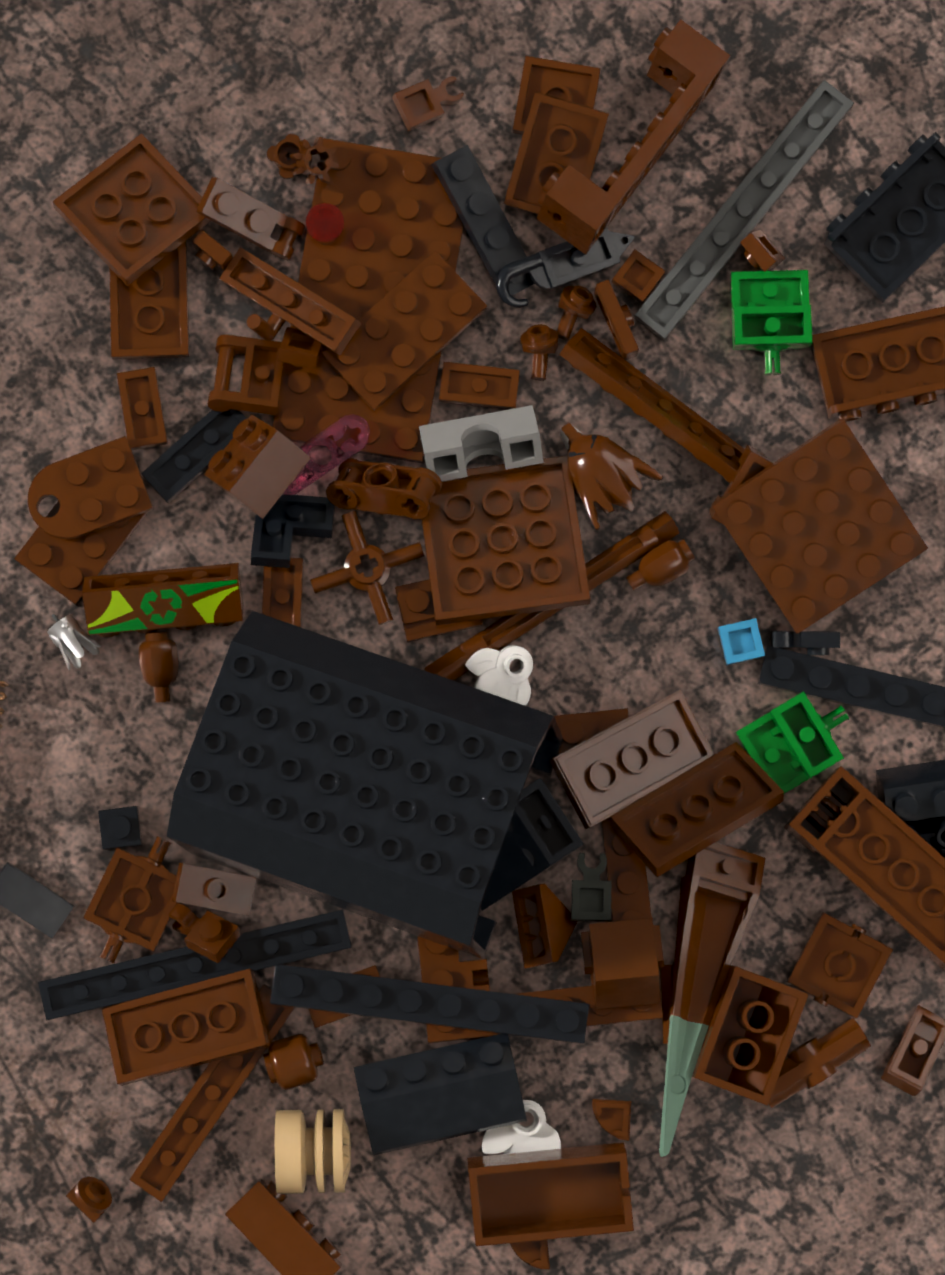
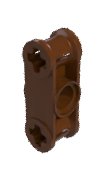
M346 458L342 460L338 467L339 475L336 481L328 485L326 496L333 505L345 510L355 509L376 512L378 514L423 519L430 511L429 503L432 497L440 492L442 481L435 472L423 467L413 468Z

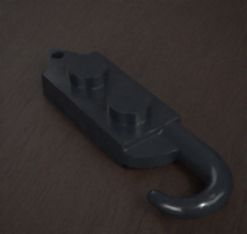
M606 228L586 255L566 241L511 262L503 267L497 276V293L501 300L511 307H526L529 304L527 299H516L509 292L508 285L513 278L528 273L531 280L539 288L551 290L619 264L621 262L619 258L635 237L633 235L608 231V228Z

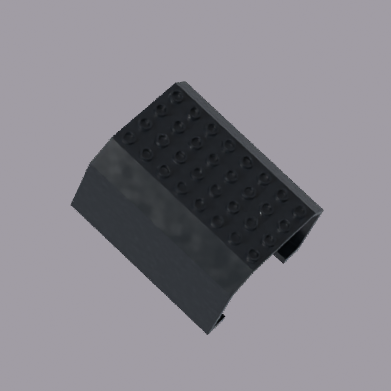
M252 611L231 641L173 795L167 837L192 855L484 959L497 922L479 915L482 900L530 769L551 775L553 767L549 760L558 755L564 739L553 715Z

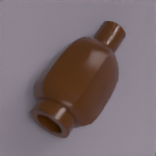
M684 539L679 542L669 540L648 552L640 561L639 570L627 576L626 579L633 591L646 583L652 586H662L685 574L689 569V562L694 560L695 557Z
M168 631L145 634V641L139 646L142 676L147 684L154 687L155 703L171 701L169 686L173 684L178 676L179 660L177 645L173 640L169 639Z

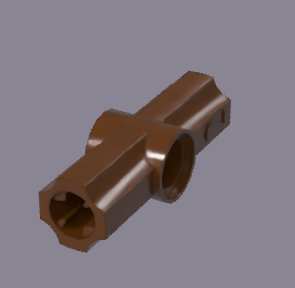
M852 1017L819 1039L815 1037L787 1054L788 1058L784 1060L768 1104L770 1108H774L806 1087L810 1089L826 1080L838 1071L836 1068L854 1059L871 1047L865 1033L856 1020Z

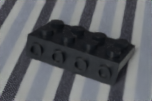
M937 132L933 133L929 138L924 134L920 136L907 150L911 154L902 164L897 160L893 162L880 176L884 182L874 191L870 187L865 189L853 202L857 208L848 217L841 213L826 228L830 234L827 236L824 245L882 303L945 244V146L940 142L941 136Z

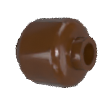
M302 1033L271 1042L269 1053L263 1054L271 1083H278L284 1090L314 1082L318 1077L317 1067L324 1065L318 1042L310 1044L307 1036Z

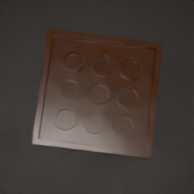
M843 418L711 504L797 634L928 549Z
M568 455L543 458L544 463L508 470L505 469V464L467 469L468 477L442 482L440 492L433 496L429 503V513L422 519L436 625L591 604L573 481L568 467Z

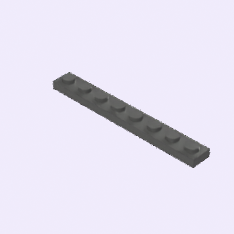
M823 80L637 311L634 318L665 341L742 245L740 242L755 229L853 107L854 102Z

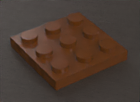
M142 133L52 201L54 209L126 286L130 285L211 222V220L196 213L202 196Z

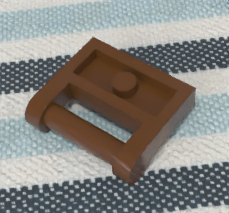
M220 335L216 341L215 350L218 353L214 389L208 396V407L218 412L233 409L276 415L283 362L278 361L281 342L235 335ZM237 354L245 355L240 392L229 391L233 358Z

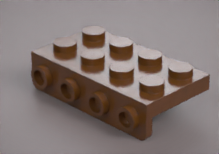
M945 306L812 335L811 346L828 419L839 417V419L843 418L845 422H850L862 418L861 412L876 409L877 414L891 413L899 410V404L914 401L915 406H923L938 401L937 396L945 394Z

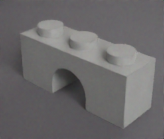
M533 405L419 426L426 468L435 472L442 482L468 477L467 464L473 458L481 455L500 457L504 461L506 470L544 463L540 433Z

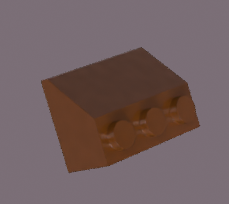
M731 965L692 1077L768 1106L809 994Z

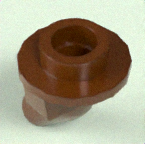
M577 285L567 286L563 289L558 302V307L564 310L556 330L558 338L569 340L577 317L588 319L594 313L597 307L596 302L593 299L592 293L585 287Z
M538 324L529 327L521 335L520 342L524 352L533 353L531 379L545 381L549 353H555L558 348V333L547 325Z

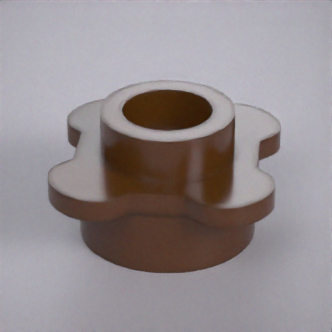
M288 134L285 139L281 140L276 146H271L267 151L268 160L275 162L279 168L280 176L284 179L293 178L292 172L297 168L296 160H288L286 155L302 151L299 145L300 138L295 134ZM312 159L308 162L309 166L312 163Z

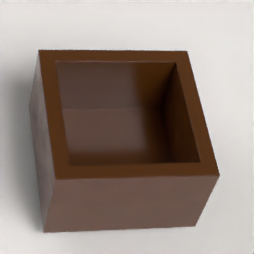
M251 414L248 419L243 420L237 425L233 431L232 440L224 450L218 451L211 458L208 465L209 469L204 475L237 502L263 519L311 457L280 431Z

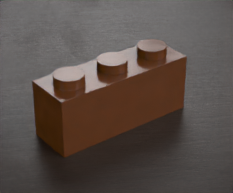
M260 1179L225 1213L230 1221L281 1275H334L342 1266V1263L338 1260L342 1255L341 1252L329 1239L325 1237L320 1241L310 1231L315 1226L313 1222L300 1209L294 1213L283 1202L287 1195L277 1194L276 1183L272 1180L266 1184Z

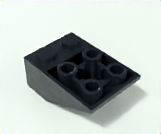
M945 760L876 770L878 799L945 858Z
M541 778L525 787L521 793L482 900V911L584 845Z

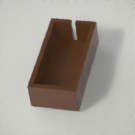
M624 1142L467 1158L476 1246L634 1231L627 1152Z

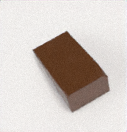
M918 1005L881 1079L912 1096L920 1093L945 1042V1019Z

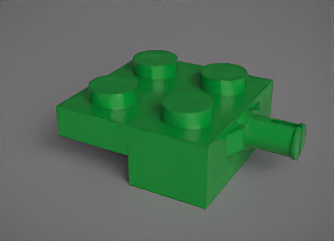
M808 270L731 272L733 350H756L764 353L765 375L772 374V360L773 375H780V352L787 349L810 348L812 344Z
M803 691L735 732V735L745 751L785 794L844 759L832 739L830 730L849 720V716L846 713L833 720L834 717L845 711L840 705L835 710L821 717L815 711Z

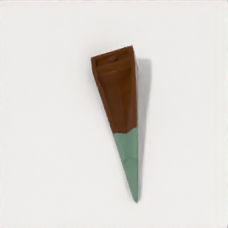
M718 842L690 857L685 877H681L659 1148L660 1157L666 1156L670 1152L683 1104L729 968L760 896L766 858Z

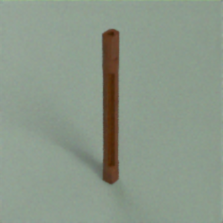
M666 511L662 512L624 539L585 563L589 591L628 567L657 546L678 535L680 532ZM563 608L504 616L423 669L424 671L454 681L469 671L465 663L476 651L483 648L499 651Z

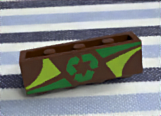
M239 563L84 577L82 596L88 635L98 634L101 637H113L120 632L129 631L147 634L161 628L172 627L178 630H190L197 625L205 624L225 627L233 625L235 622L243 621L244 604Z

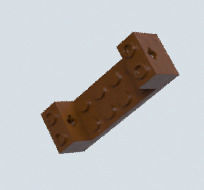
M681 19L673 30L666 27L653 45L655 48L647 59L652 63L647 76L672 94L669 100L670 104L664 113L659 112L647 128L648 133L642 142L637 141L626 155L624 159L626 161L619 172L615 170L603 187L600 188L572 166L568 165L561 175L555 171L542 188L543 194L537 201L541 206L537 220L585 255L590 251L717 84L731 56Z
M840 766L830 774L784 828L810 852H818L926 948L932 954L929 958L945 971V858L848 771Z

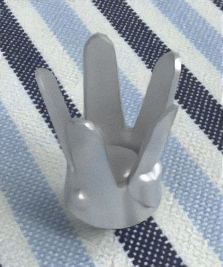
M52 614L56 623L47 633L56 647L60 648L68 670L71 668L68 658L75 668L79 669L81 667L80 658L84 656V650L81 645L91 654H99L97 647H101V645L79 628L78 621L74 619L72 614L60 620L55 614Z

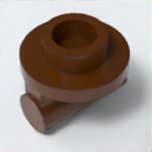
M90 1176L82 1178L66 1195L93 1223L102 1216L112 1203V1195L108 1186L103 1181Z

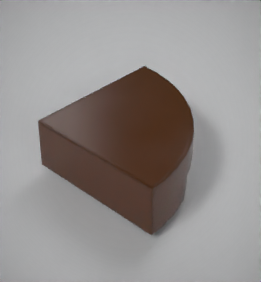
M592 1099L593 1112L601 1127L610 1135L629 1141L631 1101Z
M548 1240L510 1243L516 1255L525 1263L539 1269H550Z

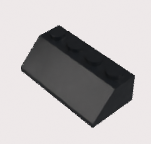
M497 1034L353 1067L373 1156L527 1121L508 1034Z

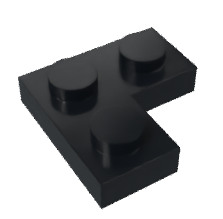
M282 494L263 519L255 515L251 565L290 568L293 536L332 538L335 505L327 497Z

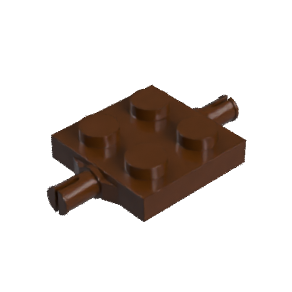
M157 836L148 857L135 856L120 848H116L83 917L100 926L110 935L100 955L101 958L107 959L110 953L107 961L115 963L124 942L136 943L155 952L171 919L168 914L178 903L172 901L177 875L171 873L162 864L172 844L171 842L165 840L160 849L164 839Z

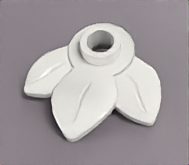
M518 645L507 646L501 651L483 648L476 651L466 661L465 666L467 669L479 676L474 688L525 706L527 705L531 695L528 677L533 670V659L525 648ZM519 659L521 663L520 668L515 672H511L509 668L511 661Z
M523 1100L525 1112H530L533 1115V1123L527 1127L520 1125V1123L486 1130L482 1141V1151L484 1154H498L501 1152L511 1154L561 1149V1141L558 1132L546 1123L543 1108L535 1101Z

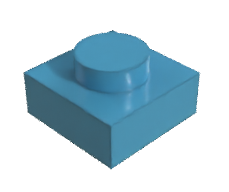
M756 618L717 628L726 666L765 656Z

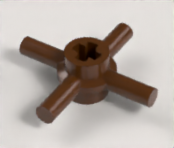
M356 511L343 514L341 517L353 550L346 557L344 568L310 579L314 593L317 594L350 583L356 589L368 592L379 625L391 622L393 617L382 586L388 580L392 567L424 557L421 544L417 542L385 553L377 546L367 545ZM364 559H370L371 564L374 562L378 564V566L373 568L374 575L371 577H365L364 572L360 574L357 572L362 567L361 561Z

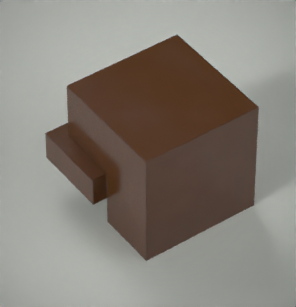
M653 918L589 924V931L581 932L585 974H593L596 1009L658 1004L659 968L664 967L660 926L653 925Z

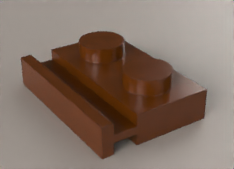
M430 579L395 587L407 643L483 625L481 619L436 625Z

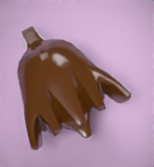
M569 422L561 428L560 436L568 452V467L572 476L573 488L577 496L582 500L596 530L600 529V523L595 506L606 514L615 511L612 504L623 507L629 512L635 509L632 500V488L640 491L643 487L636 471L651 480L660 481L663 479V476L654 468L627 452L608 437L595 434L583 435Z

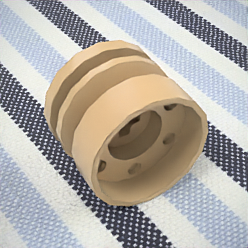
M344 1109L333 1110V1127L325 1126L324 1110H318L314 1128L306 1127L305 1116L302 1110H276L275 1179L277 1194L304 1193L307 1175H315L319 1193H325L326 1175H333L335 1193H345L346 1181L351 1170V1138L345 1121Z

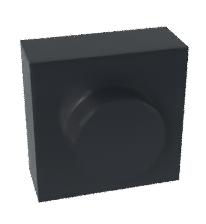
M138 806L98 811L103 850L143 845Z

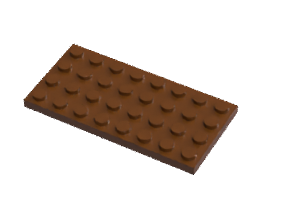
M324 138L322 146L327 149L336 147L337 150L332 154L333 162L339 164V168L327 171L330 181L325 183L317 175L298 283L359 320L435 250L456 272L464 225L431 165L441 158ZM324 345L315 369L296 367L284 362L277 414L274 415L272 427L280 431L290 441L423 464L424 452L419 426L430 423L442 351L375 412L325 360L322 352L327 347Z

